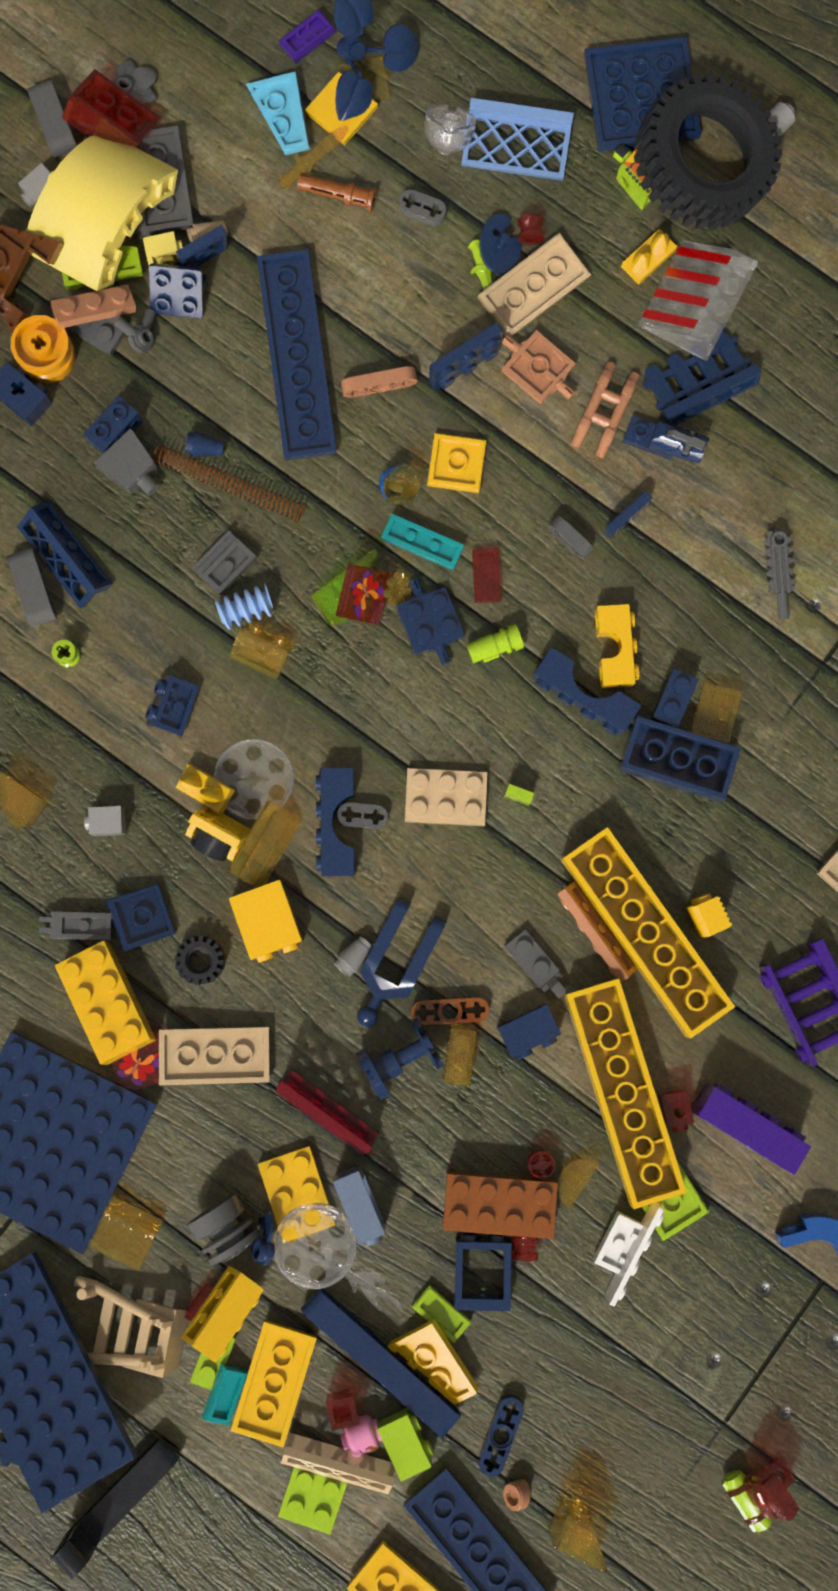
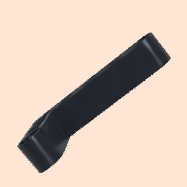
M159 1437L68 1530L51 1559L70 1579H73L85 1567L98 1543L166 1475L180 1459V1455L162 1437Z

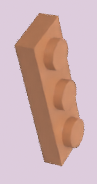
M128 284L51 301V308L59 329L136 312V305Z

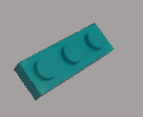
M391 514L381 536V540L452 571H454L464 549L463 544L394 514Z

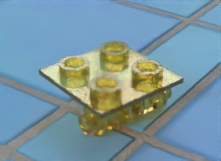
M114 1196L110 1206L107 1207L103 1215L104 1218L90 1248L139 1271L163 1220Z

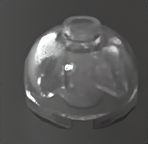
M438 104L427 109L424 118V133L426 140L433 148L437 149L438 153L451 155L465 149L469 145L475 133L476 118L463 108L457 107L456 111L448 110L449 105Z

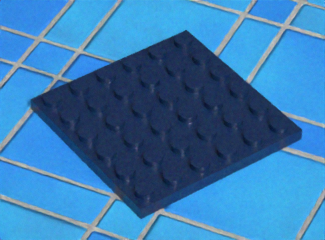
M12 1031L0 1052V1213L80 1254H84L158 1103Z

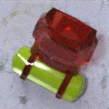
M779 1457L774 1459L763 1470L760 1469L747 1476L741 1470H733L722 1479L721 1483L726 1490L725 1494L733 1500L744 1517V1523L753 1532L765 1531L771 1526L773 1519L791 1521L800 1509L787 1489L794 1483L795 1478ZM780 1469L783 1472V1482L777 1474L772 1473L773 1470Z

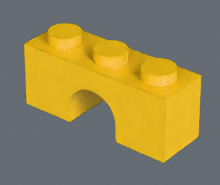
M629 604L597 606L594 611L596 637H609L618 645L617 656L601 659L598 663L600 689L632 688L635 680H639V666L634 664L633 654H637V640L632 638L631 628L635 627V614L630 612Z

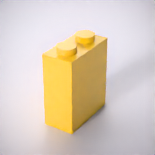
M281 880L229 898L250 960L257 958L258 963L274 958L272 953L282 949L285 954L299 949L298 943L303 942Z

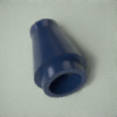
M198 431L194 433L188 432L185 453L191 454V457H222L224 441L217 440Z

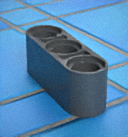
M48 80L27 88L53 158L71 152L77 145L52 81Z
M32 547L7 555L11 573L29 625L35 627L56 620V610L35 549Z

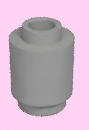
M778 102L770 110L772 115L767 119L768 123L776 122L778 129L773 133V136H781L795 122V110L788 103Z

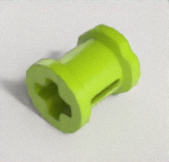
M59 640L53 645L52 656L61 666L68 668L74 667L79 663L80 651L70 641ZM64 650L69 651L71 654L68 658L62 655Z

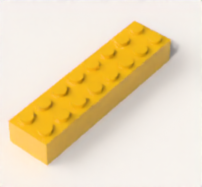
M608 827L561 859V862L685 1037L691 1039L735 1007Z
M619 978L564 994L629 1205L633 1209H637L687 1193Z

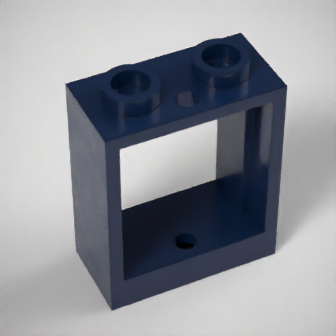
M462 1233L461 1237H455V1310L510 1311L512 1243L510 1239L505 1238V1235L489 1234V1238H478V1234ZM463 1249L503 1250V1294L462 1293Z

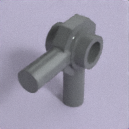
M146 309L141 324L134 327L117 315L113 320V324L128 335L130 347L138 353L150 351L154 341L150 328L156 312L152 309Z

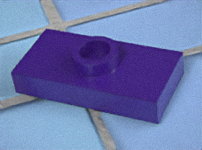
M317 10L281 38L279 45L296 64L334 35L335 28L321 11Z

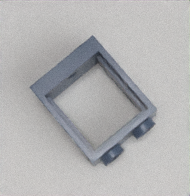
M359 1164L336 1174L333 1184L358 1244L366 1243V1246H370L381 1241V1236L385 1234L386 1225L361 1165Z

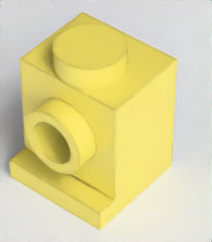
M174 232L143 238L149 266L151 263L173 266L175 263H178L176 251L183 248L181 240L176 241Z

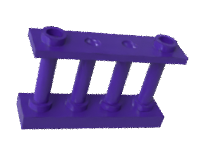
M816 939L807 943L810 950L807 951L806 955L773 971L770 965L759 967L762 972L759 974V978L766 989H770L798 1046L795 1048L798 1058L802 1063L806 1062L809 1066L818 1065L814 1054L838 1043V1031L811 1044H808L802 1032L803 1029L829 1016L838 1014V969L823 939ZM811 964L818 966L822 974L819 975L820 979L784 995L778 980ZM824 988L830 990L834 998L831 1000V1004L796 1020L789 1005Z

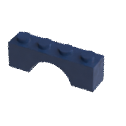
M551 647L532 677L536 680L535 684L546 692L552 690L558 694L557 699L565 705L571 706L573 704L581 709L579 713L591 721L595 718L603 724L602 728L614 736L617 733L622 735L642 705L620 691L606 698H594L586 695L577 687L574 681V661Z
M321 768V775H316V791H321V802H316V818H321V828H316V844H321V855H316V870L321 871L322 877H355V850L343 844L337 838L333 828L334 815L342 803L354 797V769Z

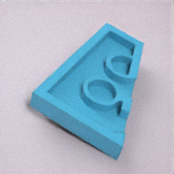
M296 72L246 84L284 154L289 155L309 150L310 145Z

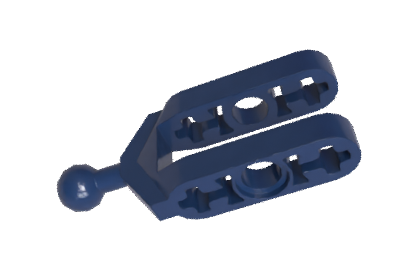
M401 897L398 898L360 971L373 994L367 1006L361 1007L357 1012V1020L364 1027H371L377 1022V1009L382 999L408 998L447 921L435 915L399 986L376 975L375 972L411 905V902Z

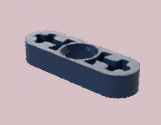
M514 1394L504 1395L499 1400L479 1455L480 1470L488 1477H495L502 1472L523 1416L522 1402ZM511 1402L515 1403V1408L517 1409V1412L512 1411L509 1417V1423H513V1426L505 1421H498L499 1418L505 1420L507 1412L504 1405L509 1406ZM504 1428L509 1432V1437L505 1442L500 1443L494 1440L493 1433L496 1429ZM489 1445L498 1449L495 1455L498 1465L493 1464L491 1468H487V1462L485 1461V1459H490L493 1453V1448L489 1447Z

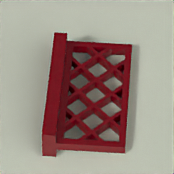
M291 1068L276 1087L275 1092L362 1156L365 1153L368 1154L379 1132Z

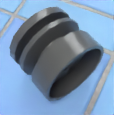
M237 1193L211 1206L186 1225L195 1241L205 1237L210 1239L201 1250L203 1254L216 1249V1252L207 1259L210 1266L228 1261L247 1249L253 1240L260 1235L257 1227L247 1232L244 1231L253 1223L252 1218L244 1219L240 1222L237 1220V1217L245 1210Z

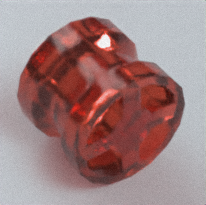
M529 214L518 219L517 225L520 229L518 241L520 244L537 245L544 241V233L541 231L543 226L542 216Z
M536 1149L529 1154L527 1167L534 1177L546 1179L554 1173L555 1160L547 1150Z
M512 1236L511 1241L514 1244V1250L511 1252V1259L517 1261L538 1260L539 1254L536 1251V1245L539 1243V1238Z

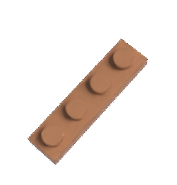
M575 881L558 893L561 903L573 915L578 928L588 936L596 953L605 960L610 973L617 977V979L619 978L621 983L629 978L637 968Z

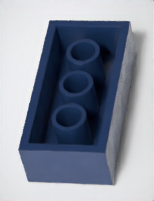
M637 716L632 722L618 771L720 803L726 800L741 748Z

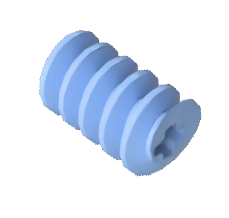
M264 583V592L258 586H255L254 595H251L245 589L244 598H241L235 592L232 602L227 595L223 596L222 605L217 599H214L221 622L228 630L232 629L233 620L238 626H242L243 617L248 623H252L253 614L258 620H262L263 611L269 617L273 615V605L266 583Z

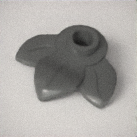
M125 60L117 66L115 71L116 78L111 82V92L116 100L122 103L133 100L138 104H149L157 99L155 93L150 89L157 79L158 73L155 70L145 66L137 68L133 60Z

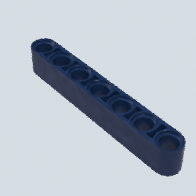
M318 1287L301 1307V1311L310 1321L437 1435L443 1438L460 1419L462 1414L448 1399L418 1372L413 1370L399 1355L390 1350L379 1337L325 1289Z

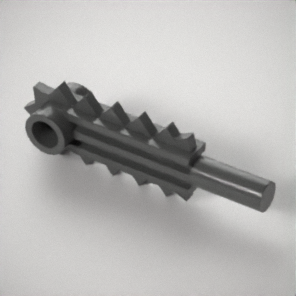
M776 527L773 532H766L767 539L763 542L769 547L764 554L770 557L764 564L771 568L766 573L771 578L766 585L770 587L768 592L777 595L778 619L789 620L787 594L795 590L793 584L796 582L790 578V575L795 571L789 565L794 560L788 557L793 550L787 544L792 539L787 536V530L781 531Z

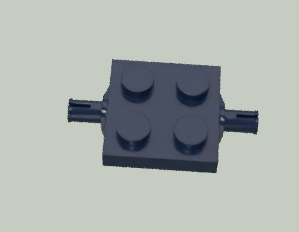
M419 578L411 580L408 583L414 597L406 602L397 604L396 610L414 655L416 656L427 651H436L441 665L448 664L452 660L446 647L451 642L464 638L465 634L447 589L444 587L433 592H424Z

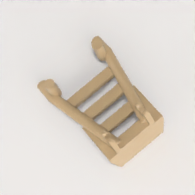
M82 1276L76 1277L74 1285L82 1288L77 1291L78 1299L85 1300L97 1295L104 1297L93 1353H88L93 1364L123 1366L161 1378L166 1377L179 1367L184 1343L181 1336L187 1328L190 1311L142 1299H136L135 1302L97 1280ZM115 1305H118L123 1310L114 1354H107L106 1349ZM135 1314L142 1319L134 1355H129L126 1353ZM153 1325L160 1328L155 1356L147 1355Z

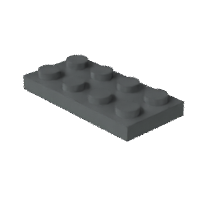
M178 126L127 133L128 144L178 169L174 195L162 200L154 208L148 206L141 213L143 219L140 224L143 236L191 228L194 222Z

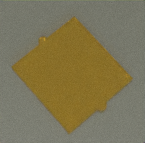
M382 57L354 62L362 72L361 79H366L371 84L372 99L374 101L390 99L387 84L389 76L385 74ZM346 63L338 65L339 73L341 74L348 70L355 72Z

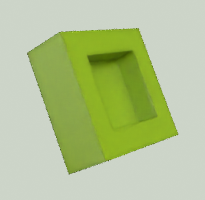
M509 784L504 797L530 805L534 793Z

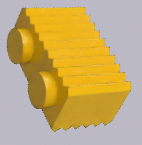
M710 893L690 900L692 905L686 909L699 937H709L731 927L732 923L729 922L730 918L726 917L727 913L724 912L723 903L719 902L720 897H711Z

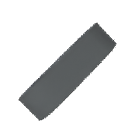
M405 190L399 196V210L402 215L430 226H439L444 222L446 207L441 200L415 190ZM410 199H413L414 205H411L410 208H407L406 202H409ZM434 208L439 209L435 217L430 216V211H433Z
M556 516L548 524L551 533L578 558L584 560L593 551L591 544L562 517Z
M350 802L341 805L337 813L340 823L349 828L378 830L383 828L388 822V813L380 805ZM348 808H353V813L361 814V818H352L351 822H347L346 817H342V813L347 812ZM374 810H379L380 815L384 816V820H379L378 825H374L372 819L364 818L365 814L372 815Z

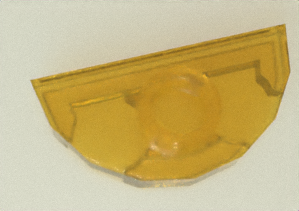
M577 1159L569 1162L561 1170L557 1179V1191L562 1203L569 1210L600 1163L591 1159Z

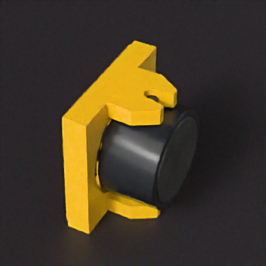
M204 806L192 814L189 820L190 825L185 835L192 838L191 845L203 855L218 861H225L227 859L233 861L253 831L229 816L217 813L211 808Z

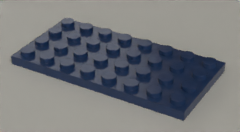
M34 1252L0 1272V1428L41 1513H44L131 1462L139 1455L38 1253Z

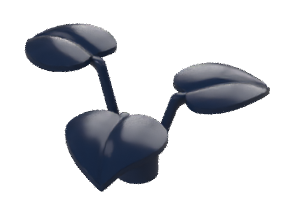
M335 0V25L337 30L345 36L337 44V53L342 59H346V64L350 65L355 71H345L337 83L335 105L337 117L340 121L363 114L369 108L372 101L371 84L368 80L361 79L362 72L354 61L361 60L365 52L385 53V67L394 72H401L408 69L415 62L419 53V41L409 27L401 24L393 25L386 31L383 40L385 48L364 46L360 39H356L364 33L363 27L369 25L373 20V6L370 0Z

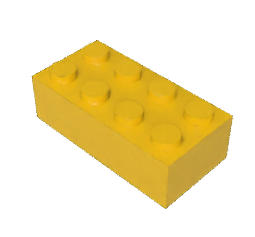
M102 941L54 965L100 1064L109 1065L156 1041L111 943Z

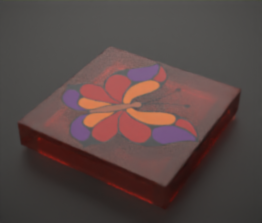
M348 563L336 616L380 625L392 573Z
M159 1026L152 1028L156 1041L112 1063L117 1084L135 1091L159 1083Z

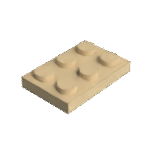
M407 768L405 822L485 826L487 772Z

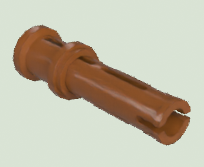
M302 172L298 178V190L342 200L344 204L350 207L353 204L365 207L370 212L374 209L377 188L367 189L359 187L354 182L342 184Z

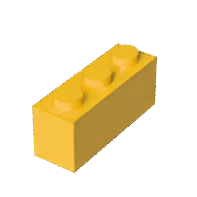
M228 1266L181 1336V1339L216 1363L219 1357L226 1352L228 1344L235 1333L243 1326L244 1319L250 1310L259 1302L260 1295L264 1289L238 1270Z

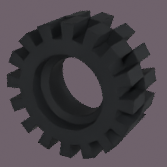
M190 937L188 940L183 941L182 945L176 950L177 955L174 958V961H176L175 968L178 970L179 976L188 983H193L194 985L211 983L221 975V971L225 967L224 950L216 940L210 937ZM199 949L206 951L210 956V965L203 971L195 970L190 964L192 953Z

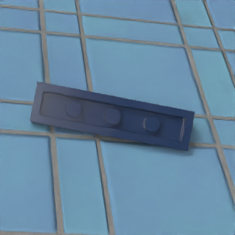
M50 502L33 506L29 509L17 528L79 608L86 607L95 594L108 590L113 584ZM31 521L36 525L37 535H34L28 527ZM46 542H49L52 546L53 555H50L46 550ZM62 562L67 565L69 576L62 571ZM78 583H81L87 591L84 596L78 591Z

